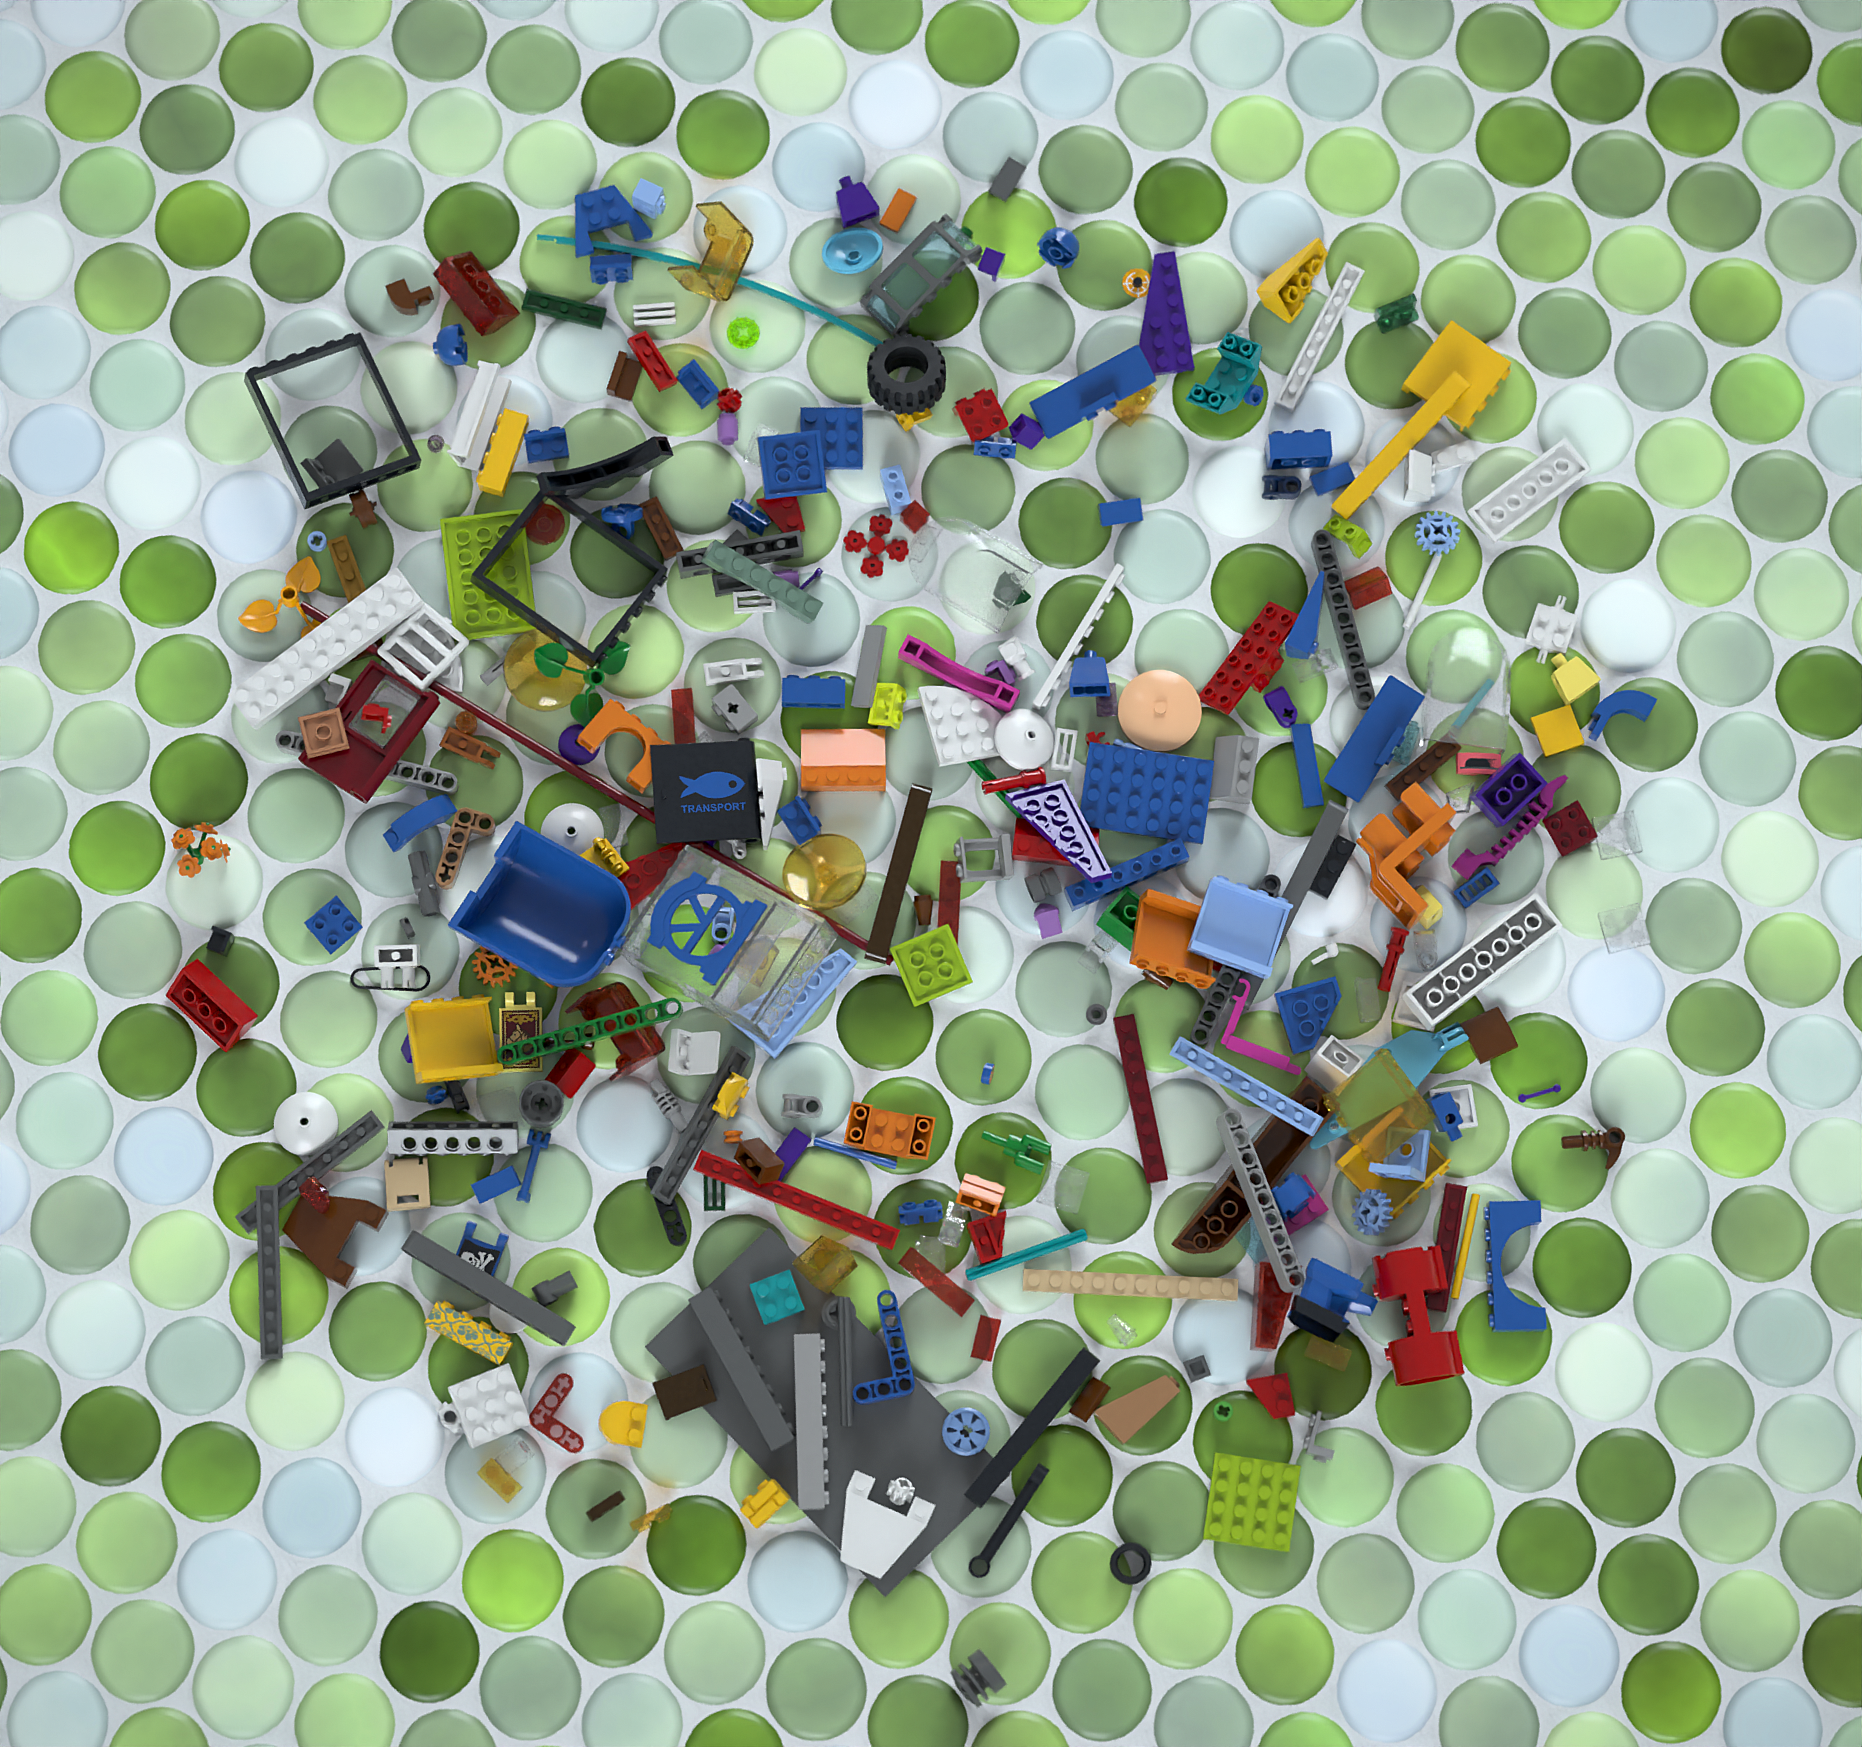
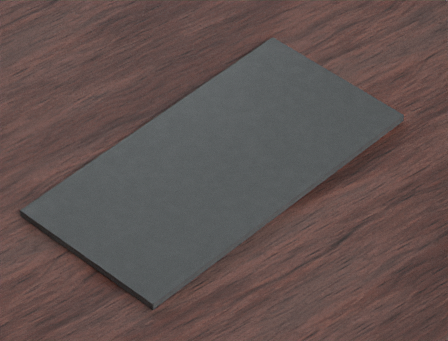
M769 1227L704 1290L711 1287L713 1291L717 1290L723 1300L720 1302L723 1310L728 1309L733 1318L730 1323L734 1329L739 1328L744 1338L740 1341L744 1348L747 1346L750 1348L754 1356L751 1361L755 1367L760 1366L765 1376L761 1379L765 1386L768 1384L771 1386L775 1394L772 1399L775 1404H781L785 1415L782 1417L786 1424L789 1422L792 1424L795 1432L794 1334H820V1339H824L825 1352H820L821 1361H825V1374H821V1382H826V1395H822V1404H826L827 1417H822V1426H827V1439H823V1448L827 1447L828 1461H823L824 1469H828V1482H824V1491H829V1504H825V1510L802 1511L840 1551L842 1547L846 1491L855 1470L875 1478L874 1485L868 1496V1500L904 1516L908 1515L915 1496L935 1505L926 1528L881 1578L859 1570L886 1597L978 1507L964 1494L991 1462L993 1457L984 1448L977 1454L961 1456L955 1454L946 1446L942 1437V1428L945 1419L950 1413L915 1377V1387L910 1395L866 1405L857 1404L853 1399L854 1424L853 1426L841 1425L838 1330L829 1328L822 1319L823 1305L828 1299L836 1295L821 1280L815 1282L812 1279L815 1276L814 1273L812 1277L809 1276L812 1271L809 1272L805 1269L807 1265L803 1266L800 1262L801 1259ZM790 1269L805 1311L764 1326L749 1284ZM689 1304L645 1348L672 1376L702 1364L705 1365L717 1401L702 1407L771 1479H775L789 1494L791 1500L798 1506L797 1433L793 1435L794 1441L773 1453L771 1452ZM837 1304L836 1312H834V1313H832V1314H829V1315L837 1316V1319H838V1304ZM856 1317L851 1325L853 1390L861 1383L893 1377L887 1348ZM898 1359L894 1362L897 1369L905 1368ZM901 1380L899 1388L907 1391L911 1388V1383L908 1380ZM886 1384L880 1385L877 1389L881 1395H887L890 1392V1388ZM859 1389L856 1395L859 1399L864 1400L869 1396V1393L866 1389ZM963 1427L960 1434L968 1438L969 1432ZM898 1478H905L911 1482V1487L915 1488L910 1503L905 1501L903 1505H897L890 1500L887 1491L891 1480L896 1482Z

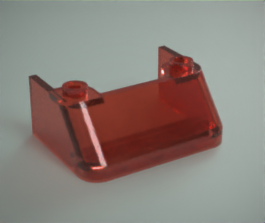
M614 982L585 993L565 1012L570 1014L580 1010L583 1018L591 1021L636 1008L640 1005L624 983ZM629 1015L626 1019V1023L629 1026L634 1025L637 1021L636 1015ZM613 1020L607 1022L606 1030L609 1032L615 1030L616 1022ZM653 1025L610 1037L621 1054L615 1060L618 1071L609 1078L612 1082L630 1075L665 1051V1044Z

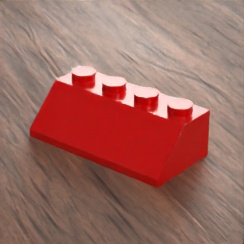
M1016 818L1012 860L1074 867L1026 819ZM1089 828L1099 845L1100 829Z
M198 958L181 969L165 995L225 1052H228L248 1032L258 1017L249 1006Z

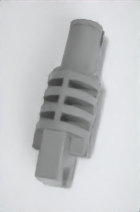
M658 1078L651 1081L650 1087L654 1092L651 1095L665 1118L672 1121L679 1134L683 1133L688 1123L680 1112L681 1106L668 1086L663 1087Z

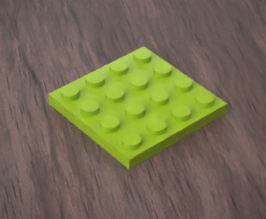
M1215 1452L1203 1539L1289 1552L1301 1466Z

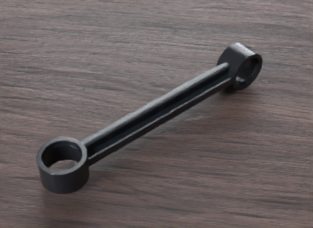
M1038 1463L980 1555L970 1560L968 1568L972 1576L983 1578L989 1573L991 1560L1050 1469ZM977 1559H982L987 1563V1572L982 1575H977L972 1571V1563Z

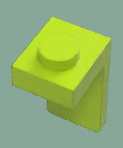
M1337 514L1323 527L1330 535L1346 543L1353 556L1358 559L1372 545L1364 529Z

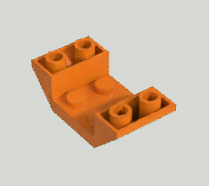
M852 1101L844 1144L864 1151L904 1159L928 1160L936 1118L920 1114L911 1116L873 1108V1105Z

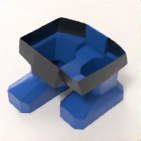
M1311 1258L1305 1270L1306 1278L1300 1295H1294L1287 1317L1293 1325L1333 1344L1350 1324L1344 1317L1346 1312L1371 1316L1378 1300L1361 1291L1364 1283L1316 1258Z

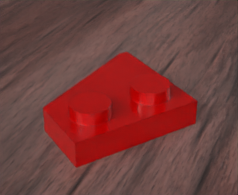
M797 496L767 500L764 498L756 499L757 505L763 509L769 516V519L778 526L782 533L798 530L800 532L805 531Z
M1006 1211L997 1213L996 1217L990 1215L966 1224L980 1265L1002 1257Z
M1287 1373L1246 1380L1248 1387L1255 1393L1257 1399L1264 1405L1273 1420L1295 1416Z

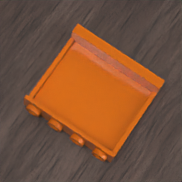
M1148 888L1139 898L1129 964L1135 965L1139 969L1156 972V974L1175 978L1179 982L1193 984L1200 989H1207L1216 980V978L1211 977L1213 960L1187 951L1201 906Z

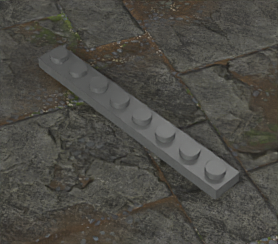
M731 1046L650 1192V1194L665 1204H671L720 1115L712 1107L717 1101V1096L725 1081L730 1078L732 1072L741 1076L751 1059L749 1055L736 1046Z
M372 1110L276 1184L278 1185L279 1210L385 1128ZM256 1200L235 1216L248 1234L257 1228Z
M278 1185L256 1186L261 1359H283Z

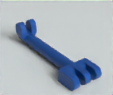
M530 1129L526 1142L532 1145V1149L516 1201L530 1202L531 1194L529 1189L541 1148L548 1149L551 1133H546L545 1140H541L543 1132L538 1131L537 1137L533 1138L535 1130Z

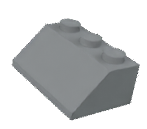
M1241 735L1216 737L1209 799L1250 804L1259 738Z

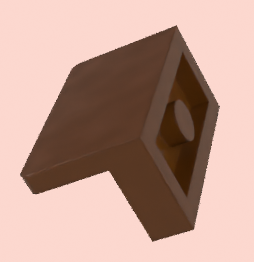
M619 351L606 389L607 395L631 401L643 366L639 361L629 359L626 352Z

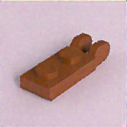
M448 726L439 744L440 747L476 764L480 763L489 769H494L495 764L482 758L483 752L485 751L497 758L501 755L499 751L487 746L486 743Z

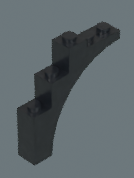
M653 436L645 442L613 457L573 469L541 472L536 477L543 495H565L569 499H578L594 488H609L625 477H640L674 455L667 437Z

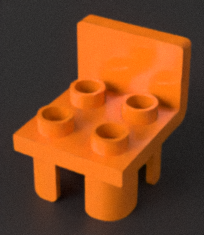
M1417 782L1413 783L1401 794L1400 799L1402 802L1392 811V815L1410 833L1411 836L1409 838H1406L1386 815L1380 813L1361 830V838L1356 840V843L1369 856L1372 876L1370 881L1371 891L1408 930L1420 921L1428 908L1425 900L1407 882L1420 868L1419 865L1425 859L1420 853L1426 850L1433 857L1451 840L1450 837L1456 832L1450 823L1457 812L1448 803L1440 808Z

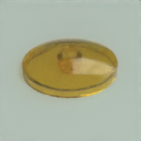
M533 629L520 635L507 650L503 662L504 680L512 696L522 705L536 711H556L568 706L574 696L581 693L585 682L582 674L562 669V673L558 678H548L538 670L534 662V650L547 643L556 642L539 630ZM568 652V660L564 665L584 671L587 670V664Z
M820 834L801 845L798 844L790 852L783 866L782 878L788 895L798 905L811 910H830L844 905L860 891L866 879L867 865L861 849L851 839L838 834Z

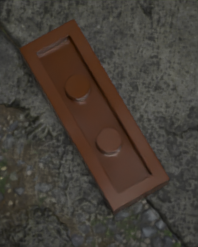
M657 496L638 504L639 508L643 509V518L664 560L667 561L675 557L676 552L684 551Z

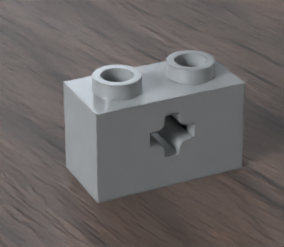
M732 683L712 698L713 706L711 707L718 716L722 715L726 720L724 723L731 732L735 731L739 735L758 721V715ZM731 707H732V709H736V708H737V713H736V714H735L734 712H731V713H730V709H729V708H731Z

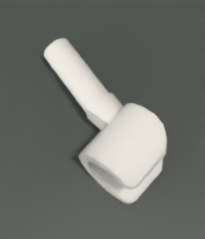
M1337 944L1326 945L1327 953H1323L1311 960L1313 965L1324 959L1337 956L1339 952Z

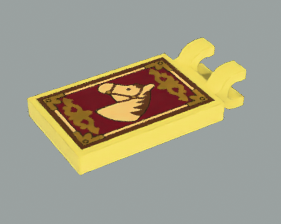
M505 992L506 1008H499L500 1048L507 1044L543 1034L542 1007H536L535 992H526V1005H515L514 992ZM532 1044L524 1047L525 1055L533 1053L534 1046ZM512 1050L504 1052L503 1058L505 1061H510L513 1058ZM543 1057L513 1066L503 1064L504 1071L502 1073L543 1072Z

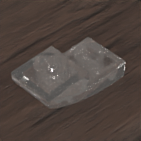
M949 1201L937 1242L958 1248L969 1207Z

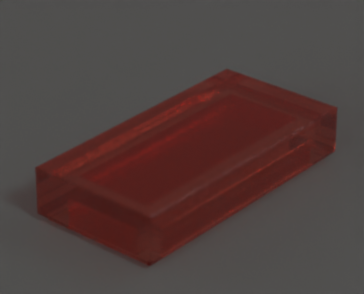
M980 1315L971 1358L987 1362L992 1361L1001 1324L1000 1319Z

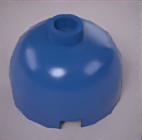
M1062 227L1047 230L1037 243V246L1040 247L1039 255L1044 261L1056 267V264L1061 265L1063 269L1071 267L1079 254L1078 239L1070 230Z
M461 324L444 327L437 334L436 342H433L434 353L439 355L441 361L450 366L466 365L468 361L467 342H464L462 337L465 335Z

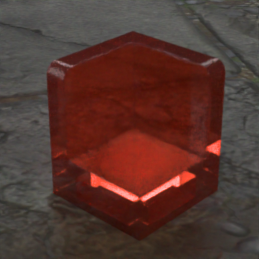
M914 500L900 514V521L915 535L929 522L930 514Z

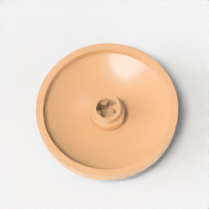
M1153 670L1138 675L1126 685L1119 699L1117 714L1121 730L1132 744L1142 747L1143 750L1168 753L1180 749L1193 738L1201 721L1202 708L1200 698L1189 681L1171 671Z

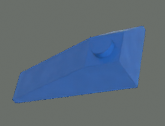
M1321 570L1285 642L1287 657L1309 660L1310 655H1314L1318 649L1319 643H1317L1325 583V574Z

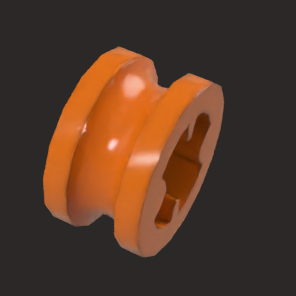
M724 1131L723 1135L726 1136L724 1143H740V1141H743L740 1138L743 1131Z

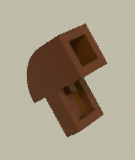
M405 278L385 285L393 307L404 315H417L416 306H426L434 300L430 286L410 293Z

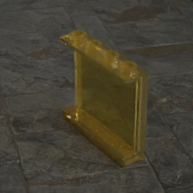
M1384 1048L1377 1050L1374 1053L1375 1057L1331 1092L1322 1094L1325 1099L1324 1105L1329 1111H1333L1336 1114L1337 1123L1343 1129H1347L1350 1134L1348 1135L1350 1141L1355 1146L1358 1145L1362 1150L1360 1154L1368 1163L1381 1162L1436 1118L1388 1049Z

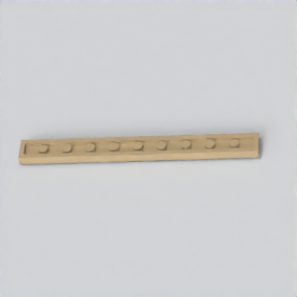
M1023 1269V1291L1237 1301L1238 1279Z

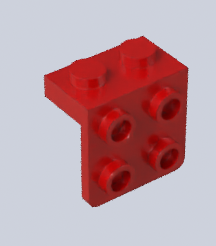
M983 388L973 393L975 397L967 400L965 397L956 401V406L952 409L955 417L959 416L973 443H975V440L980 441L1008 427L1009 423L992 388L987 391Z

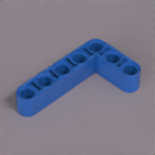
M883 1290L878 1294L877 1306L893 1377L858 1384L853 1390V1399L860 1405L907 1396L913 1392L915 1387L897 1298L890 1290ZM885 1295L893 1299L892 1304L889 1306H884L880 1301ZM887 1317H895L897 1325L894 1327L887 1326L885 1323ZM892 1338H899L902 1341V1345L899 1348L891 1347L889 1342ZM897 1359H904L907 1365L904 1369H897L894 1362ZM901 1380H908L911 1383V1388L903 1391L899 1388V1382ZM880 1385H888L890 1392L887 1395L879 1394L877 1389ZM859 1389H866L869 1396L861 1400L857 1397L856 1393Z

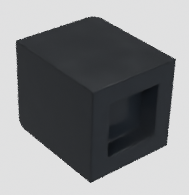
M212 925L211 930L213 933L206 948L227 957L235 937L231 932Z

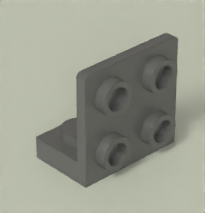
M336 439L315 459L305 458L300 463L319 488L355 476L364 470L340 439Z

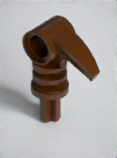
M1612 1127L1606 1133H1602L1601 1130L1594 1133L1592 1130L1590 1134H1587L1585 1130H1581L1580 1135L1561 1137V1145L1563 1149L1582 1148L1583 1152L1588 1151V1147H1591L1592 1150H1595L1596 1146L1599 1149H1607L1609 1155L1605 1169L1609 1170L1620 1156L1625 1133L1618 1127ZM1610 1133H1614L1619 1137L1618 1143H1612L1609 1140Z

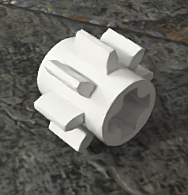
M898 1478L896 1482L890 1481L887 1495L890 1496V1500L894 1504L903 1505L905 1501L911 1502L915 1488L911 1487L912 1484L909 1480Z

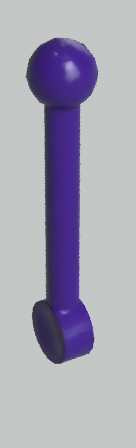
M820 568L816 569L814 574L799 589L803 590L816 577H819L823 570Z
M1555 1084L1549 1089L1528 1095L1521 1094L1518 1097V1101L1524 1103L1527 1099L1553 1091L1560 1092L1561 1086Z

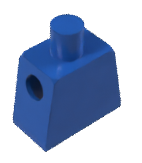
M1088 650L1084 653V657L1074 660L1069 680L1070 697L1110 696V684L1105 658L1097 657L1095 651Z
M1441 1092L1423 1101L1439 1132H1447L1451 1142L1462 1137L1458 1125L1462 1124L1463 1120L1450 1092ZM1447 1115L1449 1116L1448 1123L1445 1121Z

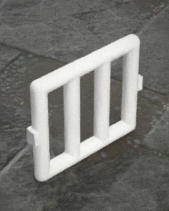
M425 603V605L407 618L381 645L377 652L395 668V673L400 677L403 675L419 690L424 691L468 646L469 640L451 625L452 621L447 617L443 618L431 606ZM424 613L459 642L451 651L416 622ZM410 628L444 656L437 666L402 637ZM395 643H398L430 671L422 681L388 652Z

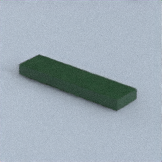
M531 289L526 290L521 307L524 311L602 330L607 313V308Z

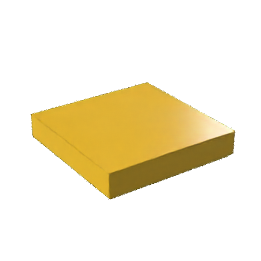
M1570 704L1530 718L1545 758L1584 745L1585 743Z

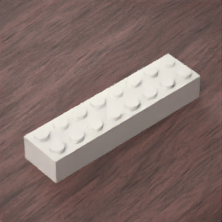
M1535 893L1409 989L1402 999L1429 1031L1553 936L1563 925L1537 893Z

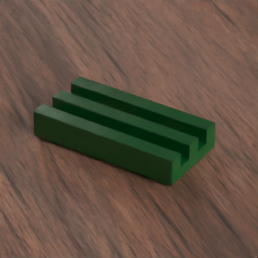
M703 1175L704 1212L725 1211V1183L721 1182V1206H717V1180L712 1178V1206H708V1176Z

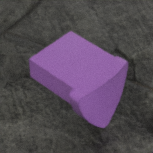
M1047 903L1039 904L1034 911V919L1037 921L1042 939L1063 933L1058 917L1059 909Z

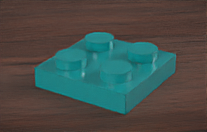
M790 1269L749 1284L764 1326L805 1311Z

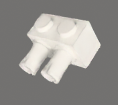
M420 945L374 946V965L381 969V988H387V981L388 988H395L394 969L396 967L402 969V988L416 987L415 968L420 966Z

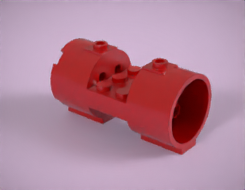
M1440 1245L1429 1246L1426 1251H1423L1422 1247L1392 1251L1385 1254V1257L1382 1259L1380 1255L1372 1257L1376 1284H1372L1374 1297H1378L1379 1302L1402 1300L1403 1316L1408 1317L1405 1325L1407 1337L1388 1342V1348H1384L1386 1361H1391L1397 1387L1440 1381L1464 1375L1465 1373L1457 1331L1431 1333L1425 1295L1448 1289Z

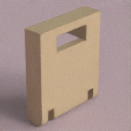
M419 1157L394 1159L393 1167H390L389 1160H384L388 1212L431 1208L428 1157H423V1164H419ZM419 1195V1202L399 1204L398 1197Z

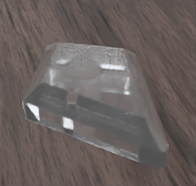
M1475 782L1445 794L1446 804L1448 803L1457 812L1456 814L1469 813L1472 801L1469 796L1474 792Z

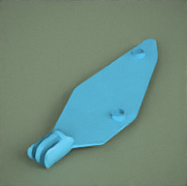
M1459 1022L1437 1033L1410 1030L1375 1049L1335 1099L1340 1104V1107L1311 1139L1310 1147L1318 1149L1406 1102L1442 1056L1450 1049L1469 1039L1467 1034H1464L1465 1031L1460 1027ZM1333 1126L1338 1127L1336 1130L1331 1129Z

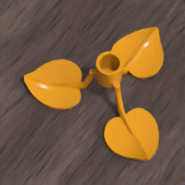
M311 556L300 560L287 573L285 578L286 586L280 592L281 599L278 600L279 603L275 611L271 602L260 599L254 601L246 608L243 614L238 617L239 622L254 632L265 633L271 631L277 625L275 615L279 613L282 604L289 608L296 607L308 625L302 629L301 639L318 627L321 623L315 619L312 622L309 621L299 604L300 599L298 596L300 591L303 593L313 592L319 587L321 582L320 572Z

